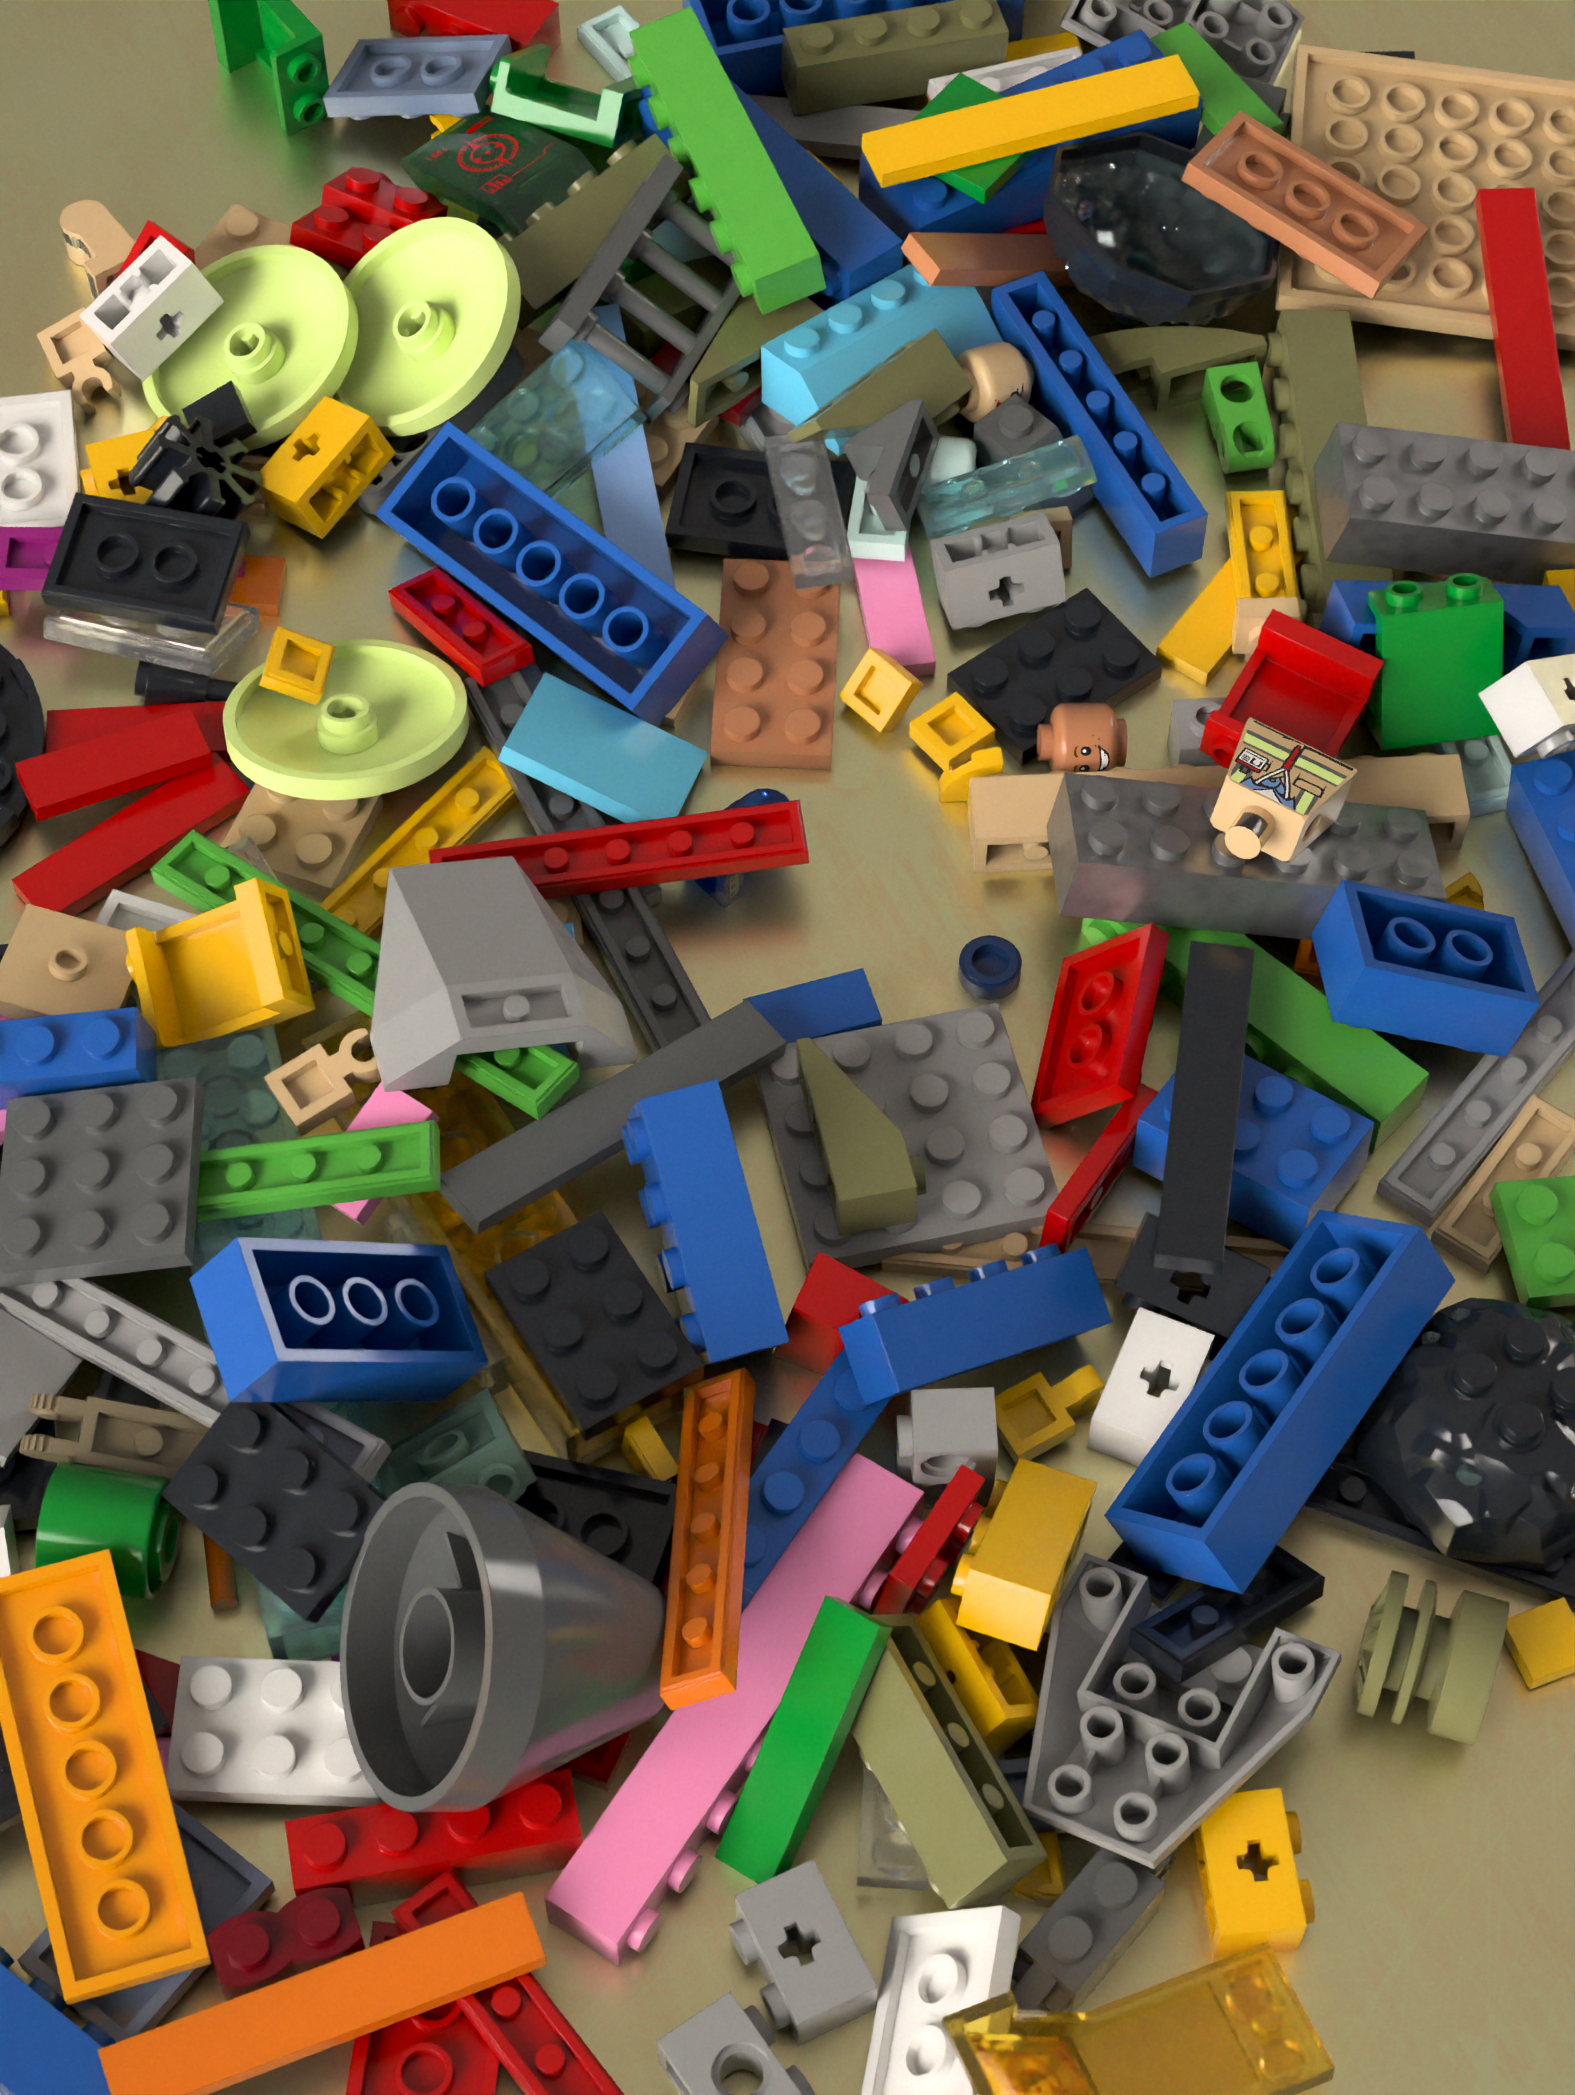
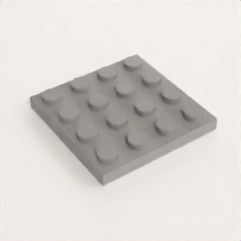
M998 1002L811 1039L902 1131L909 1157L920 1156L925 1172L927 1193L917 1195L916 1222L839 1236L797 1078L796 1042L787 1044L783 1057L754 1073L808 1273L818 1251L850 1268H857L881 1263L887 1257L911 1252L930 1253L940 1251L941 1246L962 1242V1246L1004 1238L1012 1232L1021 1234L1032 1232V1227L1044 1225L1047 1210L1059 1194Z

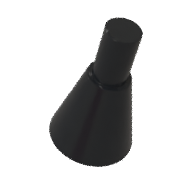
M153 650L151 661H139L134 695L145 697L144 706L227 701L238 682L210 678L208 673Z

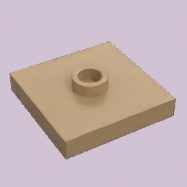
M26 903L0 962V1015L12 1019H23L125 1008L135 983L126 965V955L129 949L125 930Z

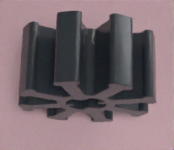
M174 414L166 418L138 454V462L129 472L131 486H140L154 491L144 503L146 505L239 521L255 502L253 495L262 485V476L259 471L254 470L252 472L237 466L248 453V449L237 438H233L227 446L219 449L213 443L212 428L215 424L204 417L197 416L188 429L180 422L181 419L178 415Z

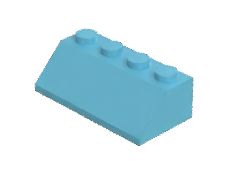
M911 263L762 345V402L795 426H798L904 344L935 328L955 358L968 349L997 341H1004L975 286H930ZM851 437L819 440L818 442L840 456L845 453L843 449L844 443Z

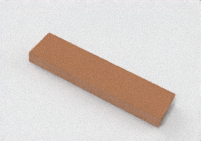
M909 232L901 246L904 255L930 286H1001L1042 270L1053 286H1075L1068 276V262L1056 257L1054 244L1048 234Z

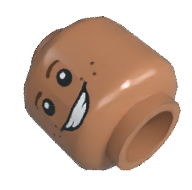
M1061 703L1053 709L1049 724L1038 725L1037 758L1039 761H1049L1051 772L1056 770H1067L1072 773L1108 771L1116 767L1125 766L1127 757L1125 719H1117L1114 710L1108 704Z

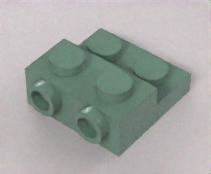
M488 1387L390 1446L392 1450L377 1472L385 1497L387 1498L409 1484L435 1482L485 1486L515 1502L525 1492L526 1486L537 1480L526 1454L512 1434L499 1404Z

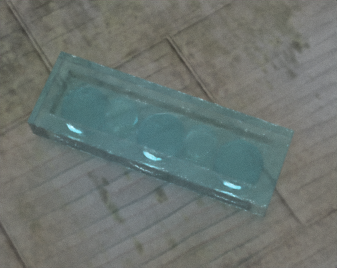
M1078 434L924 487L921 490L916 510L927 538L930 540L941 535L949 536L961 533L970 525L997 516L1007 517L1015 515L1026 506L1052 497L1070 496L1079 491L1081 487L1096 483L1097 479L1092 461Z

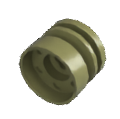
M1392 1570L1386 1586L1374 1604L1371 1605L1354 1671L1357 1684L1355 1713L1373 1717L1381 1690L1386 1688L1395 1691L1390 1713V1723L1400 1725L1407 1716L1414 1698H1422L1428 1700L1427 1733L1474 1745L1483 1722L1499 1663L1509 1615V1602L1464 1590L1456 1601L1450 1617H1442L1436 1615L1437 1582L1426 1579L1417 1607L1413 1609L1403 1606L1409 1574Z

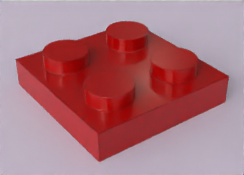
M961 1464L890 1572L873 1615L912 1614L916 1620L923 1614L939 1588L938 1583L949 1565L954 1566L973 1536V1529L985 1510V1507L975 1502L985 1478Z

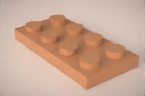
M1241 110L1188 163L1181 179L1198 190L1207 199L1222 205L1246 220L1255 229L1270 235L1294 250L1303 259L1313 262L1342 280L1351 289L1361 292L1370 299L1377 295L1421 245L1429 229L1425 224Z
M724 559L719 626L729 637L717 651L710 765L831 770L841 563Z

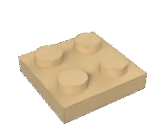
M255 783L221 847L289 888L326 899L345 880L383 808L382 795L351 800H313L278 793Z

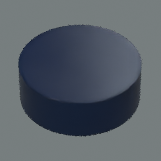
M987 935L975 938L967 943L961 951L958 969L960 983L968 993L984 1000L1004 998L1011 994L1020 982L1021 955L1014 944L1002 937Z

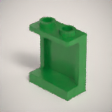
M208 0L218 61L229 73L255 60L260 62L274 79L281 129L288 136L315 125L320 120L328 117L323 97L329 89L323 37L321 32L291 0Z
M540 43L502 56L501 60L495 64L489 81V91L491 94H494L491 112L609 148H615L642 136V117L638 106L641 100V91L637 88L632 76L603 87L602 95L548 79L546 77L550 46Z
M1459 573L1449 576L1446 581L1419 584L1414 581H1396L1387 585L1386 589L1368 591L1367 605L1373 612L1376 620V658L1384 661L1375 689V701H1370L1366 707V725L1381 750L1501 735L1478 695L1501 679L1503 670L1504 600L1489 579L1472 573Z

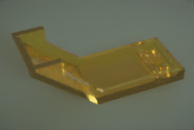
M1268 1942L1085 2013L1017 2009L1018 2003L1012 1991L942 2017V2026L975 2095H1296L1331 2081L1335 2070L1329 2054Z

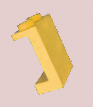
M255 877L234 886L237 900L159 931H150L139 926L125 931L129 949L126 955L127 969L132 980L137 985L142 1008L140 1014L156 1033V1051L186 1059L315 1009L288 890Z

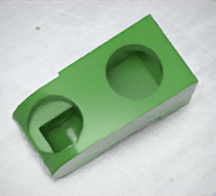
M1258 362L1207 368L1200 402L1205 419L1209 418L1213 437L1217 440L1218 455L1223 472L1227 474L1272 468L1275 457L1274 435ZM1229 381L1244 382L1243 389L1221 392L1220 388Z

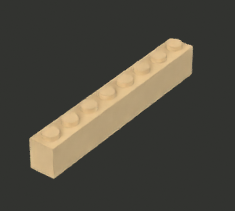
M1423 752L1413 756L1382 758L1362 755L1352 759L1339 760L1358 770L1345 801L1425 810L1434 849L1455 850L1462 848L1470 818V809L1459 754L1437 755L1435 753ZM1178 764L1169 768L1133 770L1128 767H1117L1108 771L1073 773L1222 788L1228 769L1220 765L1194 767L1188 764ZM1056 770L1047 774L1032 775L994 773L986 777L969 778L967 818L973 873L1053 869L1046 826L1064 773L1072 772Z

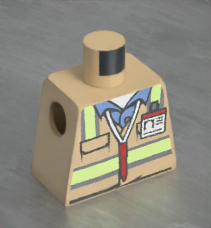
M1249 717L1227 771L1210 822L1214 828L1226 833L1224 838L1225 844L1230 852L1237 857L1251 859L1256 857L1260 851H1263L1281 861H1292L1337 820L1358 770Z

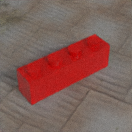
M570 1769L546 1773L476 1810L467 1812H408L393 1808L387 1803H380L285 1821L293 1887L296 1897L320 1888L348 1889L353 1908L410 1898L449 1868L452 1869L465 1888L563 1870L583 1843Z

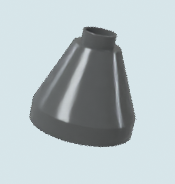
M417 1482L402 1487L384 1502L364 1534V1543L350 1573L342 1614L340 1635L342 1703L350 1742L367 1782L384 1802L401 1811H472L649 1721L660 1711L665 1703L659 1695L667 1608L665 1596L651 1582L485 1486Z

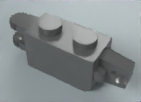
M1101 1847L1018 1945L1011 1977L1018 1984L1008 1996L1004 2024L1021 2038L1046 2008L1059 2017L1064 2011L1071 2015L1081 2007L1158 1914L1166 1886L1162 1880L1166 1877L1167 1870L1171 1871L1172 1865L1175 1864L1176 1849L1155 1869Z

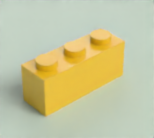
M1019 1457L1009 1482L1000 1479L996 1480L985 1516H980L975 1527L968 1554L963 1553L958 1564L951 1588L952 1594L962 1597L955 1625L1037 1651L1083 1539L1098 1482Z

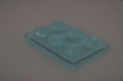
M570 339L556 355L553 354L487 412L466 435L555 500L592 467V463L609 453L642 424L647 417L592 346L584 340L578 344L573 339Z

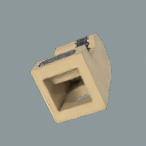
M79 200L64 208L60 215V224L69 258L74 263L85 267L91 297L95 300L114 282L135 241L102 203L95 200Z

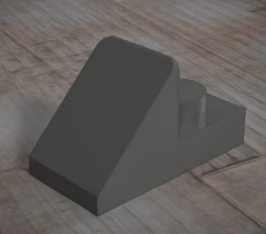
M912 399L849 438L843 445V449L858 478L867 481L866 492L868 501L874 507L885 530H908L940 439L937 428L923 400Z

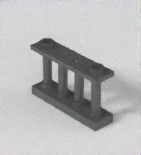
M667 153L644 177L537 340L538 343L555 355L570 339H573L578 344L584 340L655 393L641 416L642 420L649 425L665 409L674 414L686 400L690 391V383L686 379L741 294L732 274L720 291L651 239L653 232L647 229L646 225L652 216L659 221L665 217L729 267L731 264L736 263L731 252L721 255L712 236L709 222L677 198L680 192L672 186L684 169V166ZM626 257L632 261L639 258L708 310L695 332L624 280L627 274L620 270L619 267ZM599 298L605 302L612 299L682 352L668 374L597 321L599 315L592 308Z

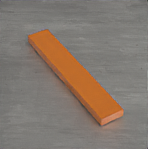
M746 1368L722 1374L685 1388L659 1691L660 1697L670 1710L736 1691L756 1382Z
M521 1890L98 2049V2054L111 2095H208L547 1965V1959Z

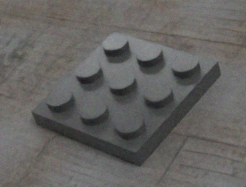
M196 1076L8 1099L0 1175V1287L193 1265L205 1089Z

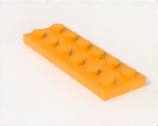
M110 1550L98 1551L0 1578V1723L61 1988L67 2006L212 1964Z

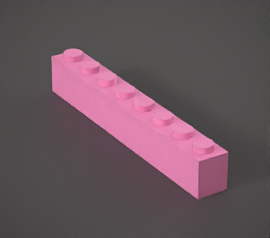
M854 1451L741 1614L736 1691L674 1710L544 1897L547 1918L550 1923L618 1966L621 1965L632 1948L641 1952L648 1945L661 1923L662 1914L657 1910L672 1889L681 1893L688 1886L702 1860V1855L697 1853L710 1832L713 1831L720 1835L727 1828L739 1800V1796L736 1794L750 1774L825 1596L839 1597L860 1610L864 1607L872 1611L876 1607L889 1576L887 1571L899 1553H904L925 1521L922 1519L924 1491Z

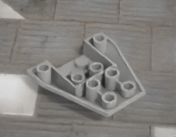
M1071 0L1059 24L1066 30L1100 48L1141 29L1150 39L1187 21L1239 77L1273 85L1305 17L1287 0Z
M513 856L390 867L370 1031V1041L385 1092L449 1085L456 1057L461 1054L566 1043L570 1058L579 1064V1070L634 1064L637 1062L638 1053L622 1003Z
M1085 1552L1054 1607L1022 1808L1024 1813L1030 1817L1155 1869L1313 1717L1342 1660L1341 1653L1282 1629L1275 1628L1265 1649L1246 1643L1179 1684L1129 1648L1131 1628L1163 1610L1152 1606L1148 1577Z

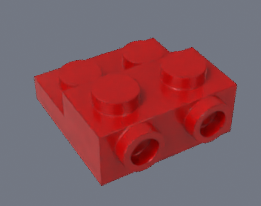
M352 167L324 184L321 206L292 223L289 244L310 251L352 270L374 246L386 237L410 224L422 220L447 217L448 206L440 203L437 197L430 192H424L412 187H401L393 184L389 177L383 173L367 168Z

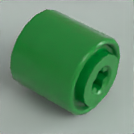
M60 1462L49 1480L41 1506L36 1534L35 1567L39 1568L109 1549L121 1596L152 1600L160 1591L163 1582L171 1574L181 1535L182 1513L161 1496V1493L172 1479L163 1476Z

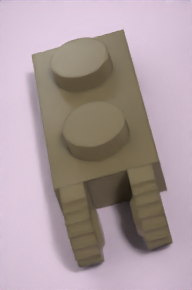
M37 1393L30 1395L28 1412L49 1420L81 1422L78 1441L53 1438L43 1434H29L22 1436L19 1451L26 1456L50 1462H68L163 1476L172 1479L210 1428L185 1414L88 1396L85 1401L55 1396L53 1394Z

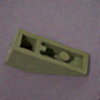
M752 294L738 299L690 378L687 422L696 428L730 409L761 386V346L824 312V310L808 297H805L762 315Z
M935 328L904 344L787 434L793 443L853 437L912 399L923 400L937 427L961 410L956 401L970 391L973 385Z
M809 1037L796 1039L797 1078L839 1236L916 1222L917 1195L927 1193L925 1172L920 1156L909 1157L902 1131Z

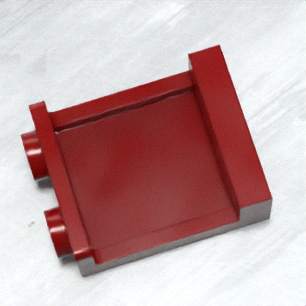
M1272 609L1261 628L1256 649L1219 711H1212L1207 719L1199 751L1211 756L1220 766L1229 769L1245 724L1249 717L1337 759L1374 695L1384 661Z

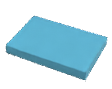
M545 672L505 742L498 761L624 823L678 816L709 752Z

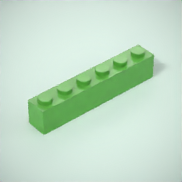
M692 6L629 31L635 55L628 57L627 63L633 80L639 90L646 87L649 88L652 96L647 98V103L659 131L669 128L673 137L667 139L672 157L684 166L683 170L689 168L693 179L688 180L693 199L700 213L710 210L714 221L709 222L712 236L721 255L731 252L736 262L731 264L730 268L742 297L744 298L752 294L762 315L826 289L820 255Z
M1083 918L1081 933L1086 936L1091 946H1095L1147 924ZM1156 925L1170 935L1164 960V973L1159 983L1158 992L1180 1007L1181 1010H1183L1191 941L1255 948L1244 1054L1373 1121L1374 1127L1369 1146L1371 1154H1374L1421 1106L1430 1073L1371 1029L1363 1027L1354 1028L1344 1023L1332 1021L1327 997L1244 934Z

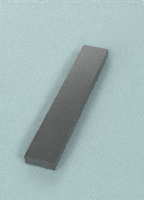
M745 1000L549 1112L540 1120H535L441 1174L440 1190L438 1191L474 1233L478 1235L624 1150L621 1126L627 1125L628 1113L639 1099L718 1079L721 1092L783 1057L787 1042L748 1000Z

